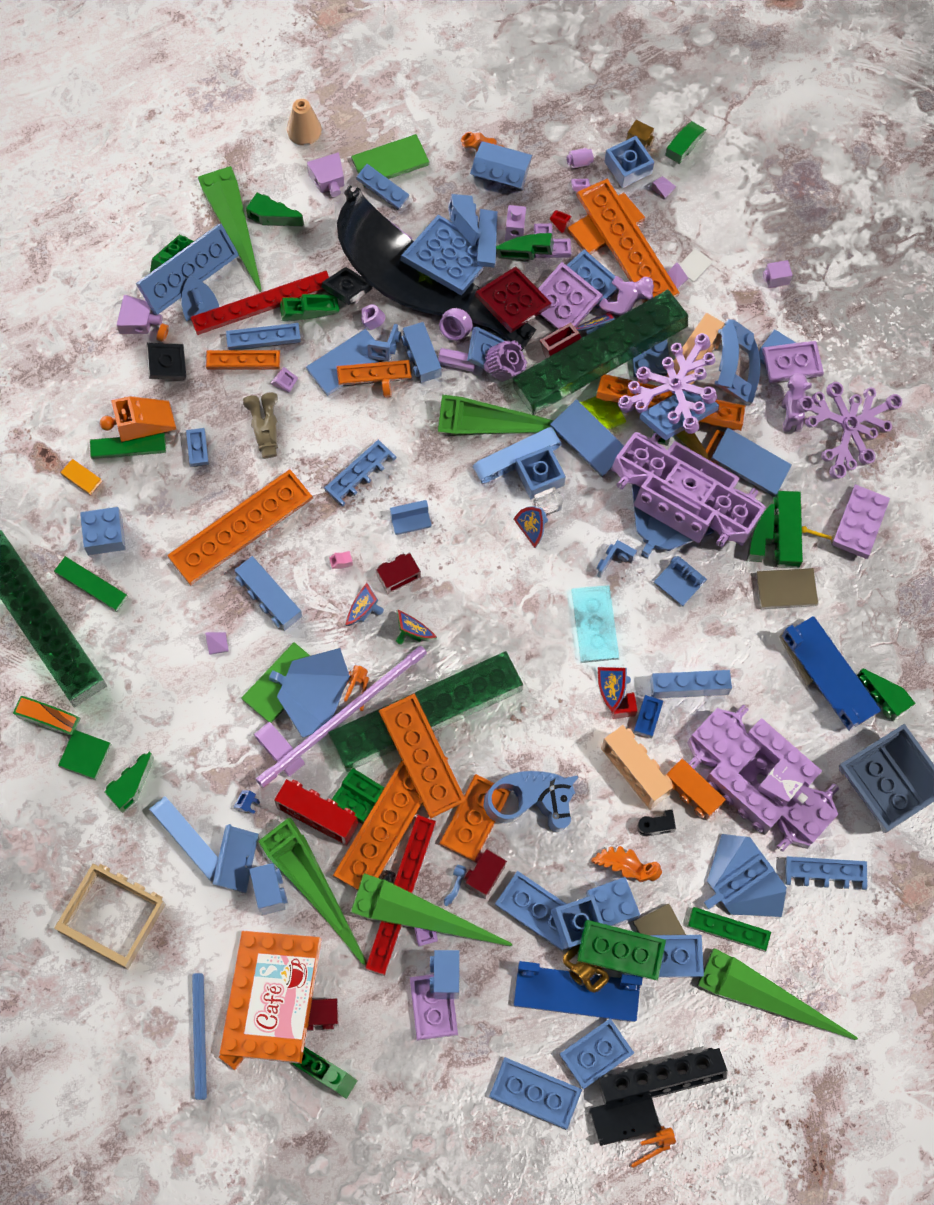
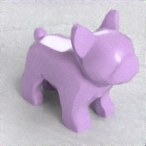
M615 276L612 284L619 289L617 302H610L603 298L599 306L607 313L615 314L622 320H627L626 315L629 314L638 300L647 299L652 302L655 301L652 278L643 277L637 282H624L623 279Z
M796 373L789 379L787 384L789 391L786 392L784 399H782V408H786L783 431L787 432L791 430L793 425H796L795 432H802L805 412L798 409L797 402L800 398L806 396L805 391L812 386L811 383L807 382L804 375Z

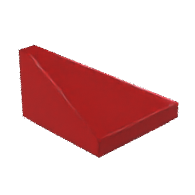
M555 210L550 216V220L561 233H564L572 216Z

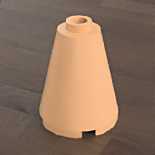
M297 99L293 103L287 124L289 139L298 145L313 144L321 135V124L309 101L306 99Z

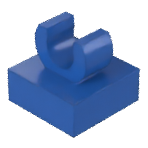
M242 790L233 808L239 812L255 813L256 811L251 809V803L260 804V801L255 798V793L250 790Z

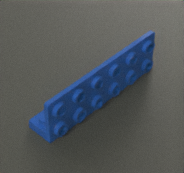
M814 616L796 627L791 625L785 629L782 637L848 731L881 711Z
M519 961L514 1006L636 1022L639 992L643 978L624 974L620 978L609 976L607 984L598 992L593 993L585 985L577 984L570 976L569 971L541 968L540 963ZM593 975L590 979L591 985H594L602 976Z

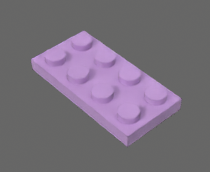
M855 484L832 545L868 559L890 498Z

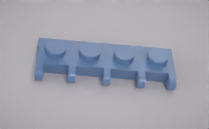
M377 440L324 489L343 507L345 502L342 499L349 492L355 496L358 492L354 488L361 481L364 480L366 483H370L371 479L368 477L370 473L376 468L382 472L385 469L382 463L388 457L393 461L397 457L380 440Z
M787 856L785 858V884L791 885V878L803 879L804 886H809V879L823 880L824 887L828 888L829 880L844 881V889H849V882H862V890H867V861Z

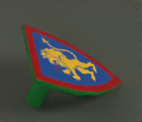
M397 610L399 629L401 631L396 639L398 644L402 645L407 637L417 642H421L422 639L433 640L437 638L423 623Z

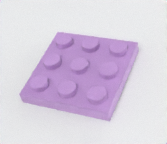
M561 262L538 288L552 303L550 308L539 315L556 329H560L570 322L576 328L602 299L603 294Z

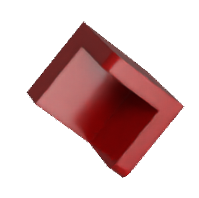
M634 692L626 694L619 707L613 711L612 719L636 716L638 710Z

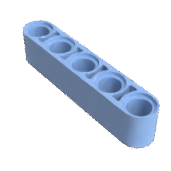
M549 427L479 460L473 465V469L481 483H487L515 470L517 458L549 445L554 451L562 443L554 429Z
M164 796L150 808V811L212 882L216 872L218 857L167 797Z

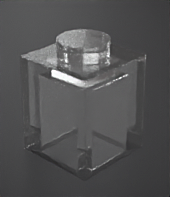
M555 487L534 495L533 500L535 507L542 508L546 516L560 511L564 502L562 494L557 492Z

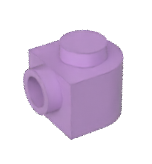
M371 304L361 309V320L365 327L367 326L372 330L384 323L385 314L376 305Z

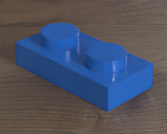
M647 695L644 696L633 733L648 738L653 737L663 700Z

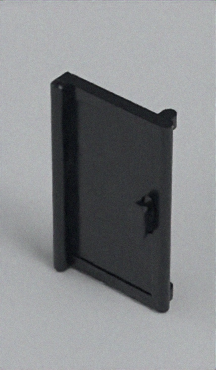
M652 1099L606 1110L605 1105L593 1107L589 1110L600 1146L661 1130Z

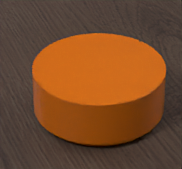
M164 323L160 325L156 337L157 341L165 342L169 332V325Z
M390 379L382 381V390L385 398L392 397Z

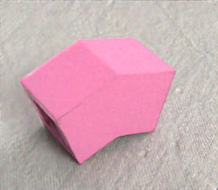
M350 551L334 553L329 557L332 569L353 566Z

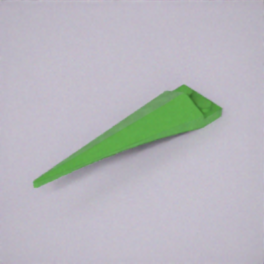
M229 166L198 176L205 198L224 227L257 289L261 292V284L239 187L232 167Z
M442 394L438 432L454 434L540 432L549 428L554 420L465 397Z
M287 818L258 842L268 858L319 911L359 961L366 965L367 961L304 834L300 833L292 818Z
M365 873L362 876L350 912L352 914L369 920L512 946V943L386 880Z
M715 948L711 950L704 967V977H700L697 987L713 995L784 1016L852 1040L858 1039L855 1035L735 957H731Z

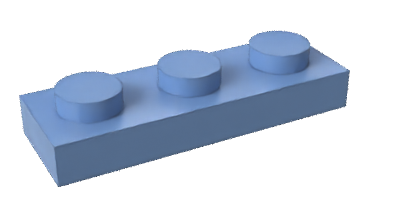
M368 164L365 165L356 177V180L397 210H400L409 198L407 192Z

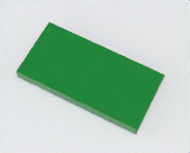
M586 920L577 961L658 981L666 940Z

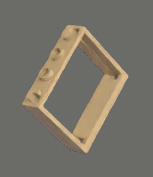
M92 864L54 929L118 965L129 969L166 904L162 901V896L155 892L151 894L145 892V887L135 882L132 885L127 882L128 878L124 875L110 873L111 869L107 866ZM98 875L155 905L126 957L69 927L70 922Z

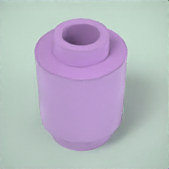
M587 148L569 151V155L566 157L568 166L571 165L572 169L589 166L594 161L592 150Z

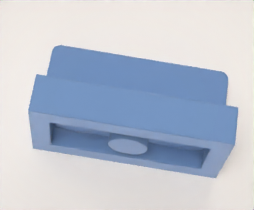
M427 500L390 508L395 535L422 530L432 526Z

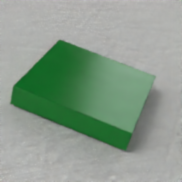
M75 730L58 766L96 780L112 744Z

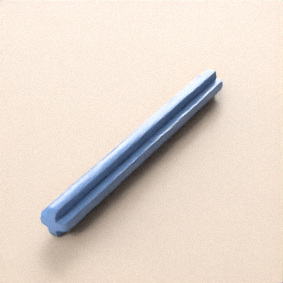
M195 973L192 975L195 1099L205 1100L207 1098L204 975L202 973Z

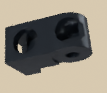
M673 809L665 810L661 817H642L637 825L638 833L642 836L674 833L676 825Z

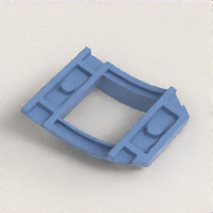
M728 319L724 323L725 326L718 330V333L722 336V357L719 366L721 373L719 380L715 381V385L745 405L750 406L753 403L760 378L759 350L754 339V333L736 320ZM739 348L749 355V375L747 381L736 375Z

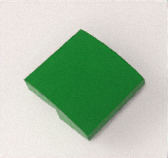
M352 768L332 800L338 803L337 806L341 809L348 808L354 811L358 822L363 825L385 787Z

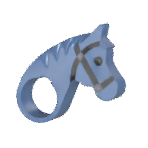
M523 771L510 774L500 779L488 790L484 797V809L492 820L505 824L513 822L532 806L536 805L542 814L548 817V827L550 830L561 832L571 822L569 802L575 794L573 784L578 779V776L564 778L554 773L541 771ZM501 788L513 790L516 797H519L517 813L504 815L498 812L492 803L493 791Z

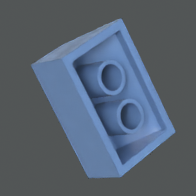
M482 141L475 155L470 174L474 177L523 190L533 155Z

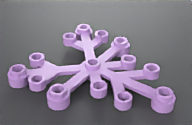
M700 333L696 336L695 346L686 361L682 353V345L674 343L671 346V351L676 356L680 367L677 375L671 357H666L662 361L669 378L652 373L647 367H640L636 373L640 383L646 384L654 381L664 385L648 389L640 386L637 381L630 382L628 385L630 392L638 395L633 397L622 396L618 402L621 411L628 413L636 407L637 412L641 414L648 409V405L654 396L671 391L676 394L679 404L675 411H671L668 414L669 422L671 424L678 423L683 413L685 431L690 434L697 432L700 427L697 418L691 415L690 410L696 414H703L706 410L704 403L711 404L717 400L714 388L709 386L701 388L688 384L696 380L705 379L707 373L703 366L713 365L716 361L714 354L711 352L706 353L703 359L695 361L701 350H706L710 347L711 342L708 335ZM695 370L693 374L686 376L688 372ZM683 391L701 396L703 402L693 403L686 401Z
M839 382L829 384L826 392L828 396L834 399L841 416L829 410L822 392L813 394L812 398L804 396L798 400L797 407L800 411H811L818 414L806 418L805 424L807 427L813 428L819 422L829 419L841 424L844 430L840 445L833 449H827L821 454L824 461H830L837 455L835 465L831 466L829 471L832 478H843L847 471L854 470L857 467V462L853 459L848 449L851 436L859 451V461L864 465L875 461L876 455L874 451L866 449L858 432L865 434L868 440H872L878 436V431L875 428H869L859 423L863 421L879 427L883 433L892 429L890 421H883L874 416L887 409L896 410L902 406V398L898 394L887 397L885 403L871 409L873 398L876 396V390L872 387L865 389L863 392L865 401L862 412L858 416L856 415L858 407L862 402L861 396L855 394L849 398L851 406L848 412L841 397L843 386Z

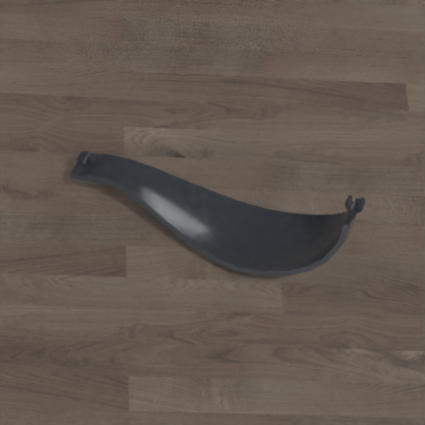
M351 185L344 191L346 202L341 208L337 220L338 239L351 265L367 283L385 297L420 312L443 316L449 309L457 308L464 310L470 316L472 323L488 327L498 332L510 342L515 340V343L521 344V351L526 347L537 329L527 322L510 333L475 297L476 291L481 288L474 283L460 295L400 260L401 255L414 241L383 216L366 199L360 188L357 187L354 192L351 191Z

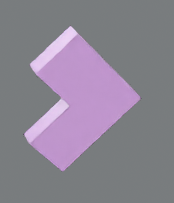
M552 223L534 224V234L552 233ZM553 239L552 255L535 254V258L571 257V240Z

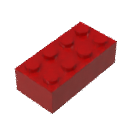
M286 779L274 799L277 809L347 846L358 827L356 813L348 808L341 809L337 806L338 803L328 798L325 800L321 798L320 794L313 789L308 791L302 788L303 785L296 780L291 782Z

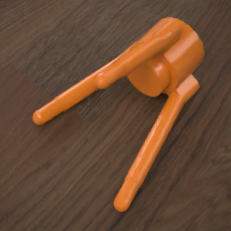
M355 665L352 671H349L350 677L347 684L349 681L351 684L344 697V702H347L354 685H361L363 683L362 693L366 691L369 681L366 668ZM364 705L360 707V711L364 710Z
M661 1126V1130L655 1133L654 1138L641 1141L640 1144L642 1146L656 1142L661 1147L632 1163L631 1167L634 1168L657 1154L671 1149L670 1145L676 1144L673 1129Z

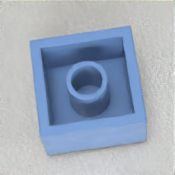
M637 136L606 150L604 162L622 188L651 175L653 172L654 161Z
M550 445L516 459L515 469L530 500L565 485L566 476Z
M119 507L80 512L83 544L87 555L126 550L123 520Z
M274 863L249 869L261 915L286 910L285 904L288 903L284 887H280V884H283L280 869L275 868Z
M626 877L587 890L586 897L594 895L604 924L617 927L639 918L640 913Z
M594 895L551 909L564 949L581 944L586 920L604 924Z
M434 950V956H430V972H434V977H430V993H434V999H459V950Z

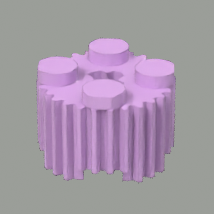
M514 340L511 342L504 341L491 347L487 351V357H485V371L501 382L521 374V372L526 370V364H528L526 359H524L523 352H521V344L518 345V342L515 343Z

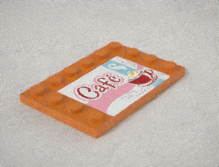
M242 931L220 1055L302 1064L322 941L320 937Z

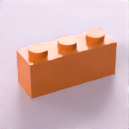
M683 758L666 774L673 783L672 790H676L680 794L679 797L684 803L690 804L695 808L694 812L700 818L708 820L726 800Z

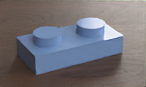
M205 428L186 430L190 467L209 465Z

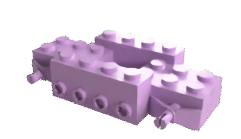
M635 432L615 458L611 469L621 478L617 483L618 488L623 489L627 483L636 484L641 487L633 506L697 543H700L710 527L720 535L716 541L717 546L720 544L719 547H723L727 540L734 541L743 546L766 508L764 504L755 499L759 493L756 489L755 491V488H752L750 493L746 494L735 489L740 479L739 477L676 441L666 450L657 443L661 436H657V433L648 438Z
M742 705L737 712H730L717 707L689 738L687 743L693 754V759L688 764L693 769L701 763L715 768L709 774L706 781L726 799L725 803L727 805H733L743 819H748L752 822V826L759 833L763 832L766 835L777 822L784 835V839L777 845V848L779 849L785 844L780 851L784 852L789 844L808 849L837 817L838 812L832 796L839 790V787L837 786L832 791L836 784H832L826 792L809 788L822 772L820 768L762 718L747 734L742 722V717L749 711L745 705ZM783 757L805 780L799 790L806 794L808 798L802 806L793 799L786 806H783L757 790L761 783L757 781L756 776L762 774L767 777Z

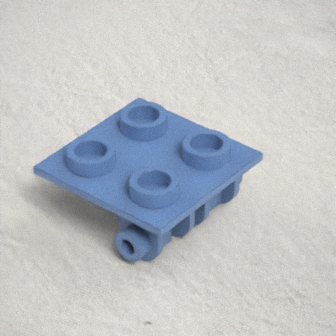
M675 556L671 560L670 565L659 575L654 583L684 606L707 579L681 557Z

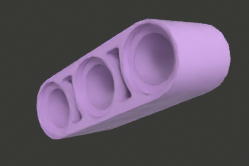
M270 722L254 734L255 738L276 762L293 750L291 745ZM299 757L283 771L290 777L303 767L305 762Z

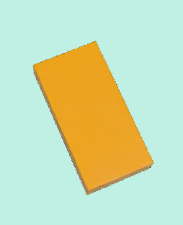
M74 459L60 472L62 476L89 495L102 483L101 478Z

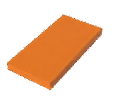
M624 192L618 195L637 225L645 221V216ZM589 215L567 227L569 234L590 255L607 245Z
M477 774L474 775L464 795L466 802L458 806L439 845L475 862L495 824V821L487 815L484 809V797L495 783ZM503 788L493 791L492 803L498 812L501 813L511 791Z

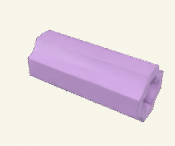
M445 348L440 349L438 358L440 365L471 372L475 369V364L467 361L468 353Z

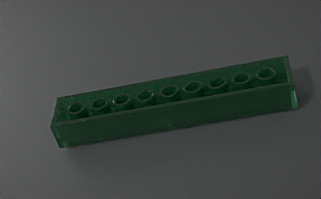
M669 289L513 377L514 390L531 414L535 415L687 328L688 314Z
M0 530V599L75 708L107 687V684L7 537Z
M504 651L415 692V695L433 732L522 692L523 683L507 651ZM380 709L328 732L332 745L346 773L351 771L352 768L360 767L396 750L379 713Z

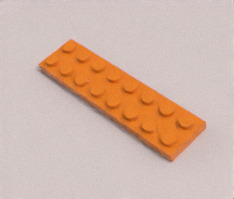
M608 178L578 191L576 194L577 198L629 281L637 282L643 277L652 278L655 301L641 299L646 308H654L677 297L680 292Z
M602 374L596 398L618 403L622 396L633 397L638 394H632L628 388L629 383L633 380ZM638 382L640 386L648 389H654L656 387H659L647 383L642 384ZM667 391L654 396L648 405V409L671 397L674 393ZM717 399L715 402L719 404L718 410L698 421L709 423L712 426H722L731 430L741 431L745 406Z
M289 469L167 556L191 586L313 499V496Z
M402 760L333 874V877L357 891L364 873L376 878L380 877L423 804Z

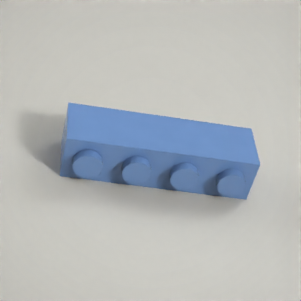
M253 556L235 569V580L241 587L245 586L248 589L247 593L252 600H258L261 610L273 617L271 620L277 628L281 627L285 631L302 618L301 610Z
M730 670L653 673L650 678L651 697L660 699L729 695L732 690Z

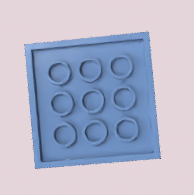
M440 215L435 217L401 255L400 259L402 262L460 295L466 291L485 268V266L477 265L478 239L475 246H472L451 221Z

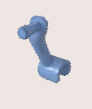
M456 865L453 875L457 876V880L451 893L444 899L445 906L451 904L458 895L461 882L466 873L464 866Z

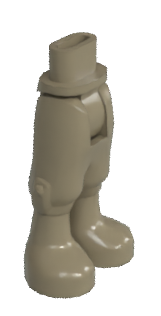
M269 392L261 396L265 414L264 419L261 417L259 397L255 395L244 397L243 405L251 412V427L254 430L262 458L276 457V449L278 448L276 425L278 421L273 411L274 406L278 402L277 394Z

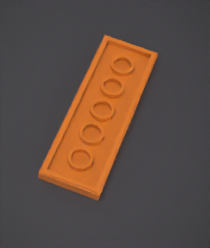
M415 693L380 709L381 718L429 818L431 819L466 802Z

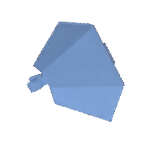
M632 484L633 504L641 488L636 484ZM634 506L636 532L647 543L642 550L641 556L648 559L654 548L671 551L693 541ZM709 527L704 537L714 533V530Z
M338 648L292 661L286 677L272 670L269 680L282 685L277 698L301 737L304 738L312 735L333 718L350 675L341 649Z
M722 834L707 882L716 894L704 902L707 908L711 909L722 901L731 915L782 917L787 887L750 837Z

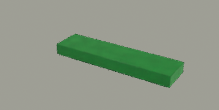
M165 433L121 442L120 437L90 439L91 459L166 453Z
M66 556L54 570L55 574L116 612L128 598L127 594Z
M696 907L692 908L687 926L688 928L763 952L767 951L771 931Z

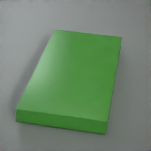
M417 134L351 156L358 174L368 164L388 179L429 165V160Z
M293 642L241 699L267 722L272 723L284 711L277 698L282 685L269 680L272 670L286 677L292 661L309 657L310 655Z

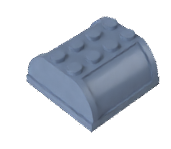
M905 724L839 765V771L851 783L881 826L880 829L883 833H887L934 803V764Z

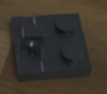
M344 267L322 282L324 290L347 305L358 303L360 297L373 288L362 276L347 267Z
M147 342L148 379H186L183 344Z

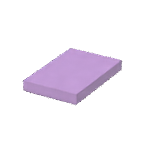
M816 341L769 346L762 349L769 383L788 381L796 373H801L806 378L820 377L824 374Z
M434 974L410 977L417 1041L458 1036L454 999H434V993H430V977H434Z

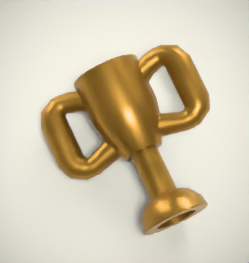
M580 945L573 946L563 956L564 965L570 969L569 974L577 984L585 985L590 992H598L607 984L609 980L608 973L598 966L582 962L571 963L570 960L580 949ZM595 972L600 974L602 977L594 985H591L590 979Z

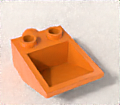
M132 396L111 400L115 418L103 416L99 422L100 427L106 431L111 430L114 425H117L121 442L177 430L169 401Z

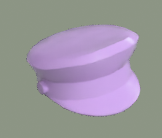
M457 308L447 310L439 323L442 334L446 338L455 341L469 335L473 327L468 313Z

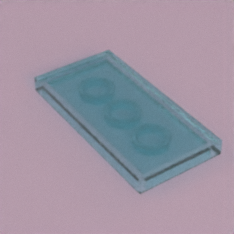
M610 586L572 589L580 663L619 660Z

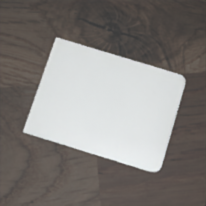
M694 249L680 263V266L687 277L694 282L713 261L699 250Z

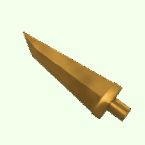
M683 430L675 435L690 450L709 460L706 450L695 433L690 434Z

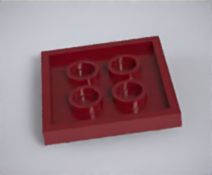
M516 266L475 293V297L510 333L550 308L552 304Z

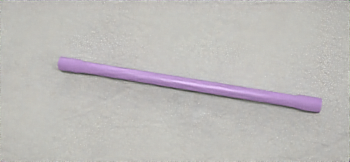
M418 646L403 661L275 765L256 778L257 783L262 788L268 785L290 764L409 667L427 655L426 650L422 646Z

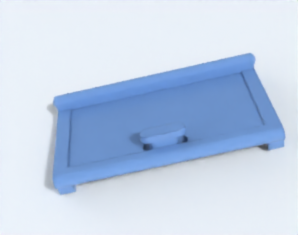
M231 824L225 825L213 885L239 891L240 893H247L250 878L249 869L252 868L258 833L233 827Z

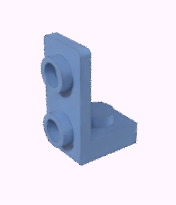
M394 324L387 342L369 339L367 344L368 358L390 361L392 354L396 352V343L400 342L401 339L398 324Z
M617 540L614 545L611 544L607 549L606 554L608 556L606 559L600 560L596 568L598 569L597 576L601 578L614 555H617L620 560L628 561L632 564L637 550Z

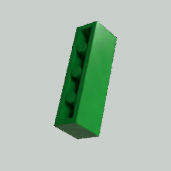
M778 491L776 497L772 499V504H775L774 526H776V532L773 534V543H776L773 560L776 561L777 568L799 569L803 562L801 492Z

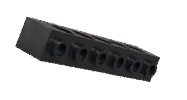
M707 1048L697 1054L688 1053L681 1058L665 1059L662 1063H649L642 1068L626 1069L622 1073L615 1075L606 1074L599 1078V1089L605 1109L610 1110L726 1080L728 1070L720 1048ZM703 1064L706 1065L707 1068L700 1069L698 1065ZM678 1070H685V1071H687V1073H686V1074H680V1073H678L677 1071H678ZM665 1075L667 1078L659 1079L657 1076ZM645 1080L647 1083L641 1085L638 1083V1081ZM619 1085H624L627 1088L624 1090H620L617 1087Z

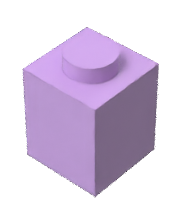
M788 260L768 263L765 271H763V279L767 282L769 288L789 285L793 276Z

